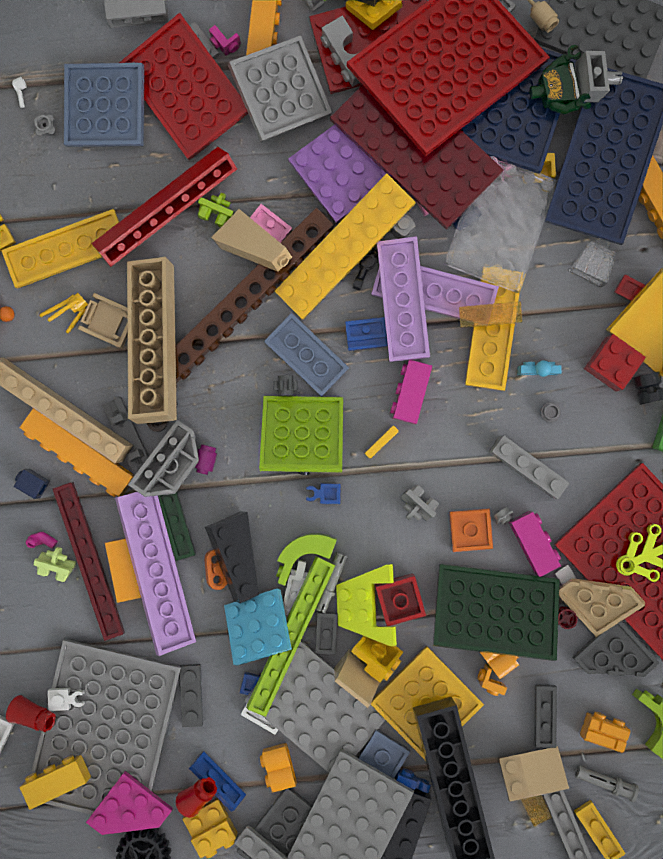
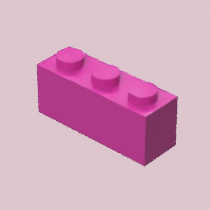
M408 360L407 364L403 363L400 375H403L402 383L398 382L395 392L398 395L397 402L392 403L390 413L393 414L392 419L417 424L432 365Z
M527 511L508 522L535 575L541 577L561 566L559 560H561L560 555L556 549H552L550 542H552L546 531L543 532L540 526L542 521L537 513L534 514L532 511Z

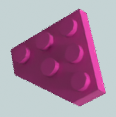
M124 771L86 823L101 835L158 828L171 813L173 807Z

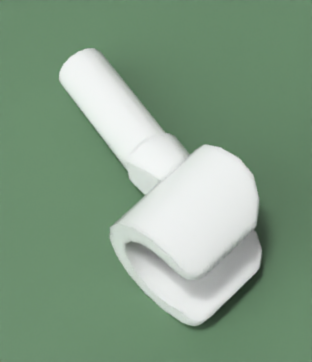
M19 77L13 80L12 85L17 92L20 108H24L21 90L27 88L24 79Z

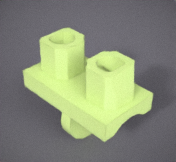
M56 547L54 552L50 550L47 553L41 552L40 556L34 560V566H37L38 575L48 576L50 571L56 572L55 579L65 582L75 568L76 562L67 559V556L62 554V548Z

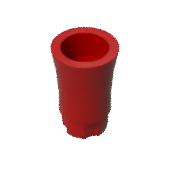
M23 695L16 696L10 702L6 711V720L9 723L23 725L37 731L47 732L55 724L56 715L53 712L30 701Z
M210 777L203 778L192 786L180 791L176 796L178 811L185 817H195L216 794L217 787L215 781Z

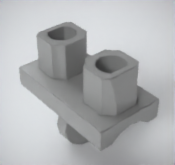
M416 485L411 490H407L400 498L407 503L404 508L408 511L406 515L408 520L413 516L418 521L421 517L428 521L437 514L435 510L439 503L431 497L426 502L421 500L420 497L423 495L424 490L419 485Z

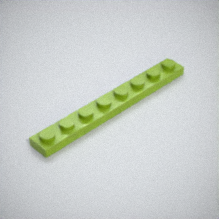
M315 557L286 619L292 650L269 656L247 703L246 708L266 717L335 565Z

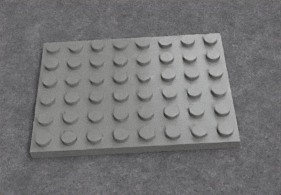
M63 640L52 688H70V693L80 689L84 690L83 695H77V700L85 701V704L81 707H75L71 704L69 710L51 711L56 715L55 724L51 730L47 732L41 731L31 774L35 772L37 775L43 773V769L52 764H55V766L60 765L62 760L71 755L74 758L82 755L91 778L86 784L44 804L92 815L124 771L149 790H153L181 670L179 665L73 640Z

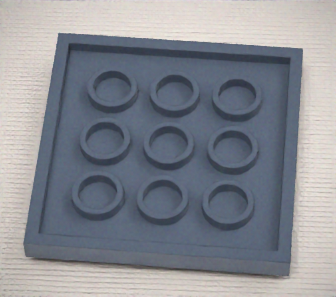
M64 64V145L67 147L143 146L144 64Z

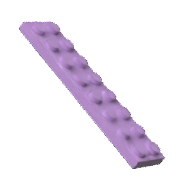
M134 492L116 497L117 508L156 655L160 656L195 643V635L158 496L144 497L140 493Z

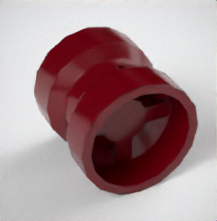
M560 606L558 625L564 629L574 628L578 622L576 613L566 606Z

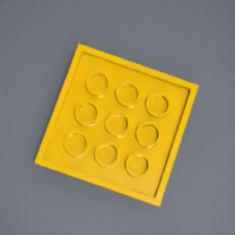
M427 645L371 702L375 710L424 760L425 756L413 707L452 697L457 705L463 726L484 706L483 702Z

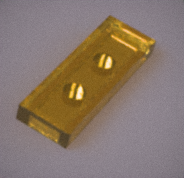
M521 301L459 307L460 328L522 323Z

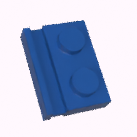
M385 317L345 322L348 351L388 347Z

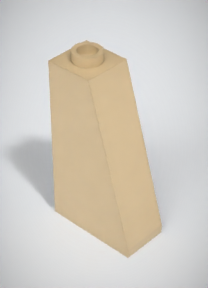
M240 209L211 237L222 250L275 271H279L282 267L286 266L292 258L285 246Z

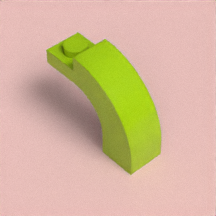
M309 533L292 540L286 545L277 560L284 563V566H279L276 577L279 578L278 583L286 585L294 562L305 554H317L330 559L337 538L321 533Z
M636 688L632 695L652 710L656 720L655 730L645 745L663 759V698L658 694L654 697L646 690L642 693Z

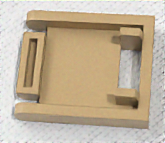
M94 293L92 297L100 301L99 303L92 300L89 301L80 321L87 324L88 328L86 329L79 325L78 329L122 349L128 337V322L121 337L117 336L116 333L123 318L128 319L127 307Z

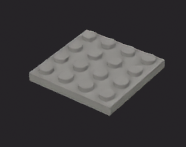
M301 36L228 63V67L260 142L332 113Z

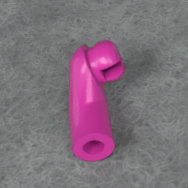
M42 531L31 534L26 540V545L29 548L45 544L53 549L58 543V540Z

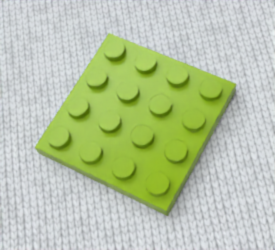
M263 396L260 471L342 472L343 397Z

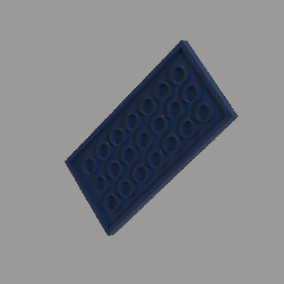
M607 68V71L617 72V70ZM622 72V75H618L623 76L620 85L609 84L610 91L599 102H590L591 107L589 109L581 107L544 220L546 223L619 245L624 243L663 125V84Z

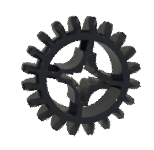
M152 828L129 831L119 841L120 845L116 849V852H118L116 859H131L129 846L134 854L133 859H155L156 856L153 853L155 848L159 853V859H171L169 854L172 850L168 847L169 840H164L165 833L158 834L159 828L155 829V831H152Z

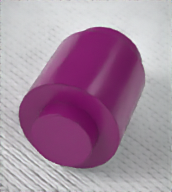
M201 444L200 449L197 450L199 462L194 468H197V473L208 475L209 471L213 472L217 453H215L216 448Z

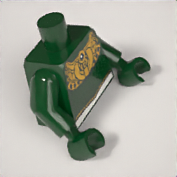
M571 45L568 48V54L561 55L543 70L538 80V85L529 88L531 99L541 98L544 108H550L552 111L563 115L579 110L580 107L583 109L591 107L590 102L584 103L585 100L591 98L590 95L587 93L580 95L574 63L570 62V59L578 60L581 57L580 52L572 55L573 51L578 48L577 45Z

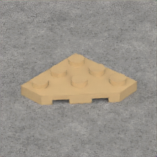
M572 578L559 587V597L576 613L577 617L596 637L645 606V601L629 586Z

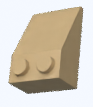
M348 649L334 667L335 682L368 708L380 682L364 671L367 664L353 654L351 649Z
M558 746L556 748H547L499 759L510 802L569 789Z

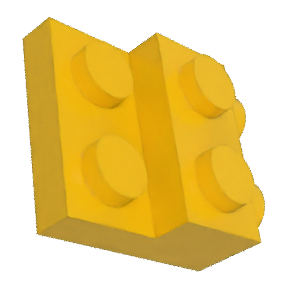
M365 636L360 639L351 651L367 664L364 671L380 683L383 679L387 681L402 662L399 658L403 651L397 646H388Z
M218 798L205 804L195 817L188 818L183 816L182 820L192 837L191 842L200 859L204 856L207 859L213 857L217 853V849L222 846L224 849L231 847L237 838L238 832Z

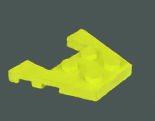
M393 564L384 565L336 585L338 626L388 646H396V627L376 625L375 584L394 583Z

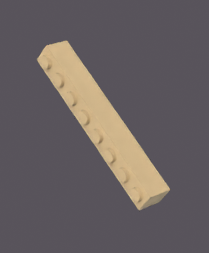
M0 358L1 387L112 462L120 463L124 461L133 444L7 359Z

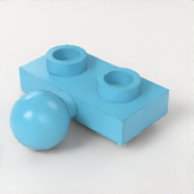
M545 360L539 361L536 365L535 362H523V365L517 367V375H539L545 377L562 374L561 365H555V362Z

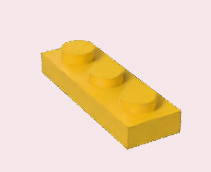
M591 800L574 810L605 859H619L626 854Z

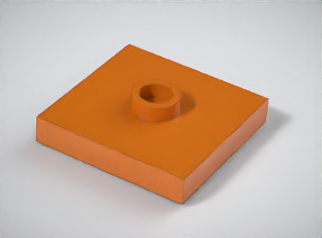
M489 508L449 512L452 552L493 549Z

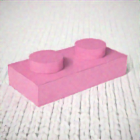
M262 204L259 205L250 217L280 243L293 230L291 226Z

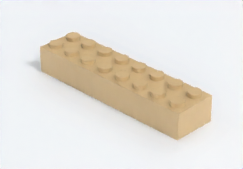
M166 257L128 261V419L137 424L177 420L174 265Z

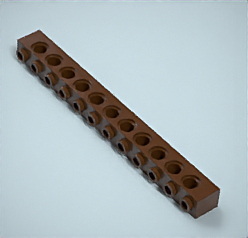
M317 207L281 242L292 256L286 266L282 267L279 271H275L258 264L175 346L176 383L181 379L185 380L192 373L190 370L195 365L199 366L206 359L204 356L209 351H215L220 345L219 341L223 337L228 338L234 332L233 327L238 323L242 324L248 318L247 314L252 309L256 310L263 303L261 300L266 295L268 297L272 295L277 289L275 286L280 281L283 283L290 275L289 272L294 267L297 268L304 261V258L333 230V223ZM309 230H316L318 235L310 238L307 236V232ZM295 244H302L304 246L303 250L300 252L294 251L293 246ZM268 271L275 273V277L272 280H267L264 277ZM254 285L261 287V291L257 294L250 292L251 287ZM245 299L247 304L243 308H238L236 306L237 301ZM231 313V321L224 322L222 320L223 315ZM213 326L218 327V333L215 336H209L208 330ZM198 340L204 342L201 350H195L194 344ZM184 354L189 355V362L187 364L180 363V358Z

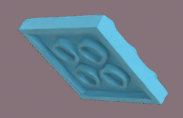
M277 588L261 593L243 603L233 602L224 605L233 665L238 666L292 650L280 589Z

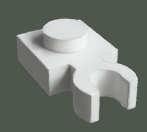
M70 688L49 689L48 711L69 710L71 704L75 707L83 706L85 701H78L77 695H83L84 690L80 689L70 693Z

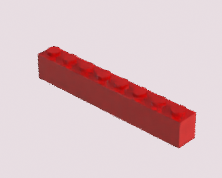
M216 147L91 244L106 263L112 267L235 172L237 168L226 151Z

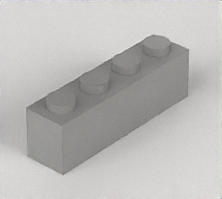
M504 435L499 436L488 451L553 499H559L570 484Z

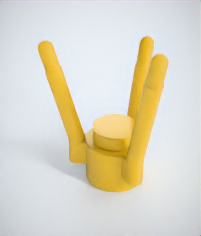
M76 293L40 313L39 316L43 317L63 307L47 319L48 322H51L68 309H71L74 313L78 311L79 313L66 330V333H70L84 314L88 303L79 293Z

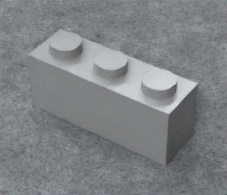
M104 0L106 20L110 28L169 22L167 0Z

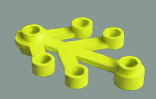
M650 524L647 527L648 537L642 553L635 556L638 544H641L643 541V536L638 532H632L629 535L630 544L626 555L618 558L616 568L623 575L628 576L637 573L645 576L649 581L656 582L660 578L657 570H647L638 566L643 562H648L663 568V559L657 557L663 554V544L653 548L657 536L661 534V527L657 524ZM654 526L657 528V532L655 534H653L651 531L652 527ZM634 535L639 537L637 542L633 541ZM627 561L629 566L624 569L623 563ZM651 572H655L653 579L650 578Z

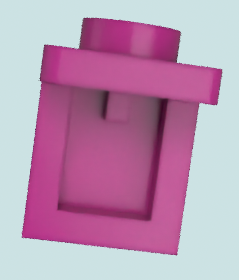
M216 25L209 29L210 42L216 49L220 48L225 56L239 49L241 41L237 33L227 40Z

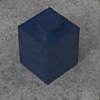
M24 469L17 474L15 478L16 483L13 487L33 499H38L43 495L50 480L31 469Z

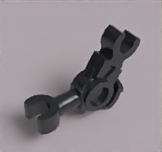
M376 249L371 250L372 254L368 252L359 262L360 270L353 283V289L360 291L367 272L373 269L376 263H379L378 251Z

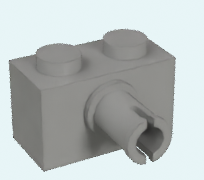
M585 51L575 62L580 95L587 93L591 97L584 102H599L610 91L609 84L620 85L622 83L623 76H618L622 75L621 71H607L605 51Z

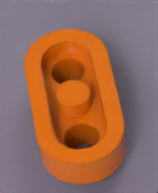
M213 549L206 553L204 559L206 581L210 588L221 590L227 585L218 560L215 563L211 561V558L216 556ZM215 576L219 577V581L217 583H214L213 581Z

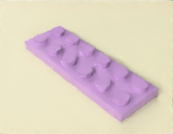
M417 236L379 241L377 249L389 361L429 358L430 351Z
M420 266L425 310L488 326L499 286ZM379 267L371 295L383 298Z

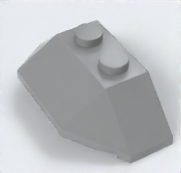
M176 420L129 482L128 486L144 497L175 494L199 462L194 431Z

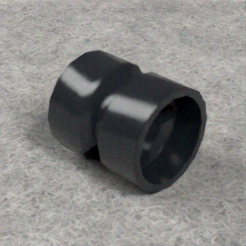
M660 372L633 378L635 388L640 391L637 394L639 405L663 400V388L660 387L662 383ZM653 387V393H648L646 388Z

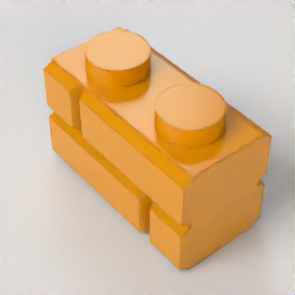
M594 711V714L586 713L584 724L580 731V736L585 741L621 753L625 751L630 735V729L625 725L624 721L613 718V721L608 720L606 715Z

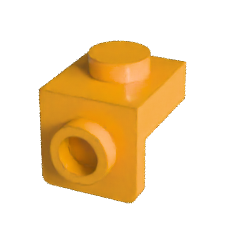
M485 664L484 668L480 669L477 677L480 686L487 689L486 692L498 696V694H502L505 696L506 685L489 678L492 668Z

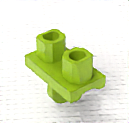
M222 192L219 197L212 195L211 201L202 197L198 201L200 205L198 217L208 221L211 214L214 213L218 215L215 225L222 227L231 218L234 211L227 209L230 207L231 202L225 200L226 194Z

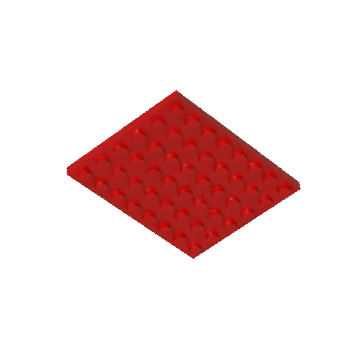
M428 0L347 61L346 66L426 157L548 62L550 57L499 0Z
M639 463L557 540L554 545L586 580L629 586L637 592L645 601V606L624 620L663 661V568L648 562L638 565L647 570H657L660 578L656 582L649 581L645 576L637 573L628 576L623 575L616 568L618 558L626 555L630 544L629 535L632 532H638L643 536V541L641 544H638L635 556L642 553L648 537L647 527L650 524H657L661 527V534L657 536L653 548L663 544V484L643 463ZM655 526L651 529L653 534L657 532V528ZM634 535L633 541L637 542L639 537ZM663 554L657 557L663 559ZM626 561L623 563L624 569L628 568L629 563ZM655 572L650 573V578L653 579Z

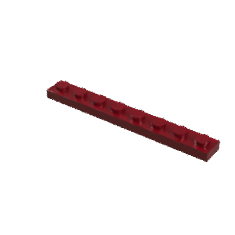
M74 482L53 488L103 639L106 641L123 635L125 631Z

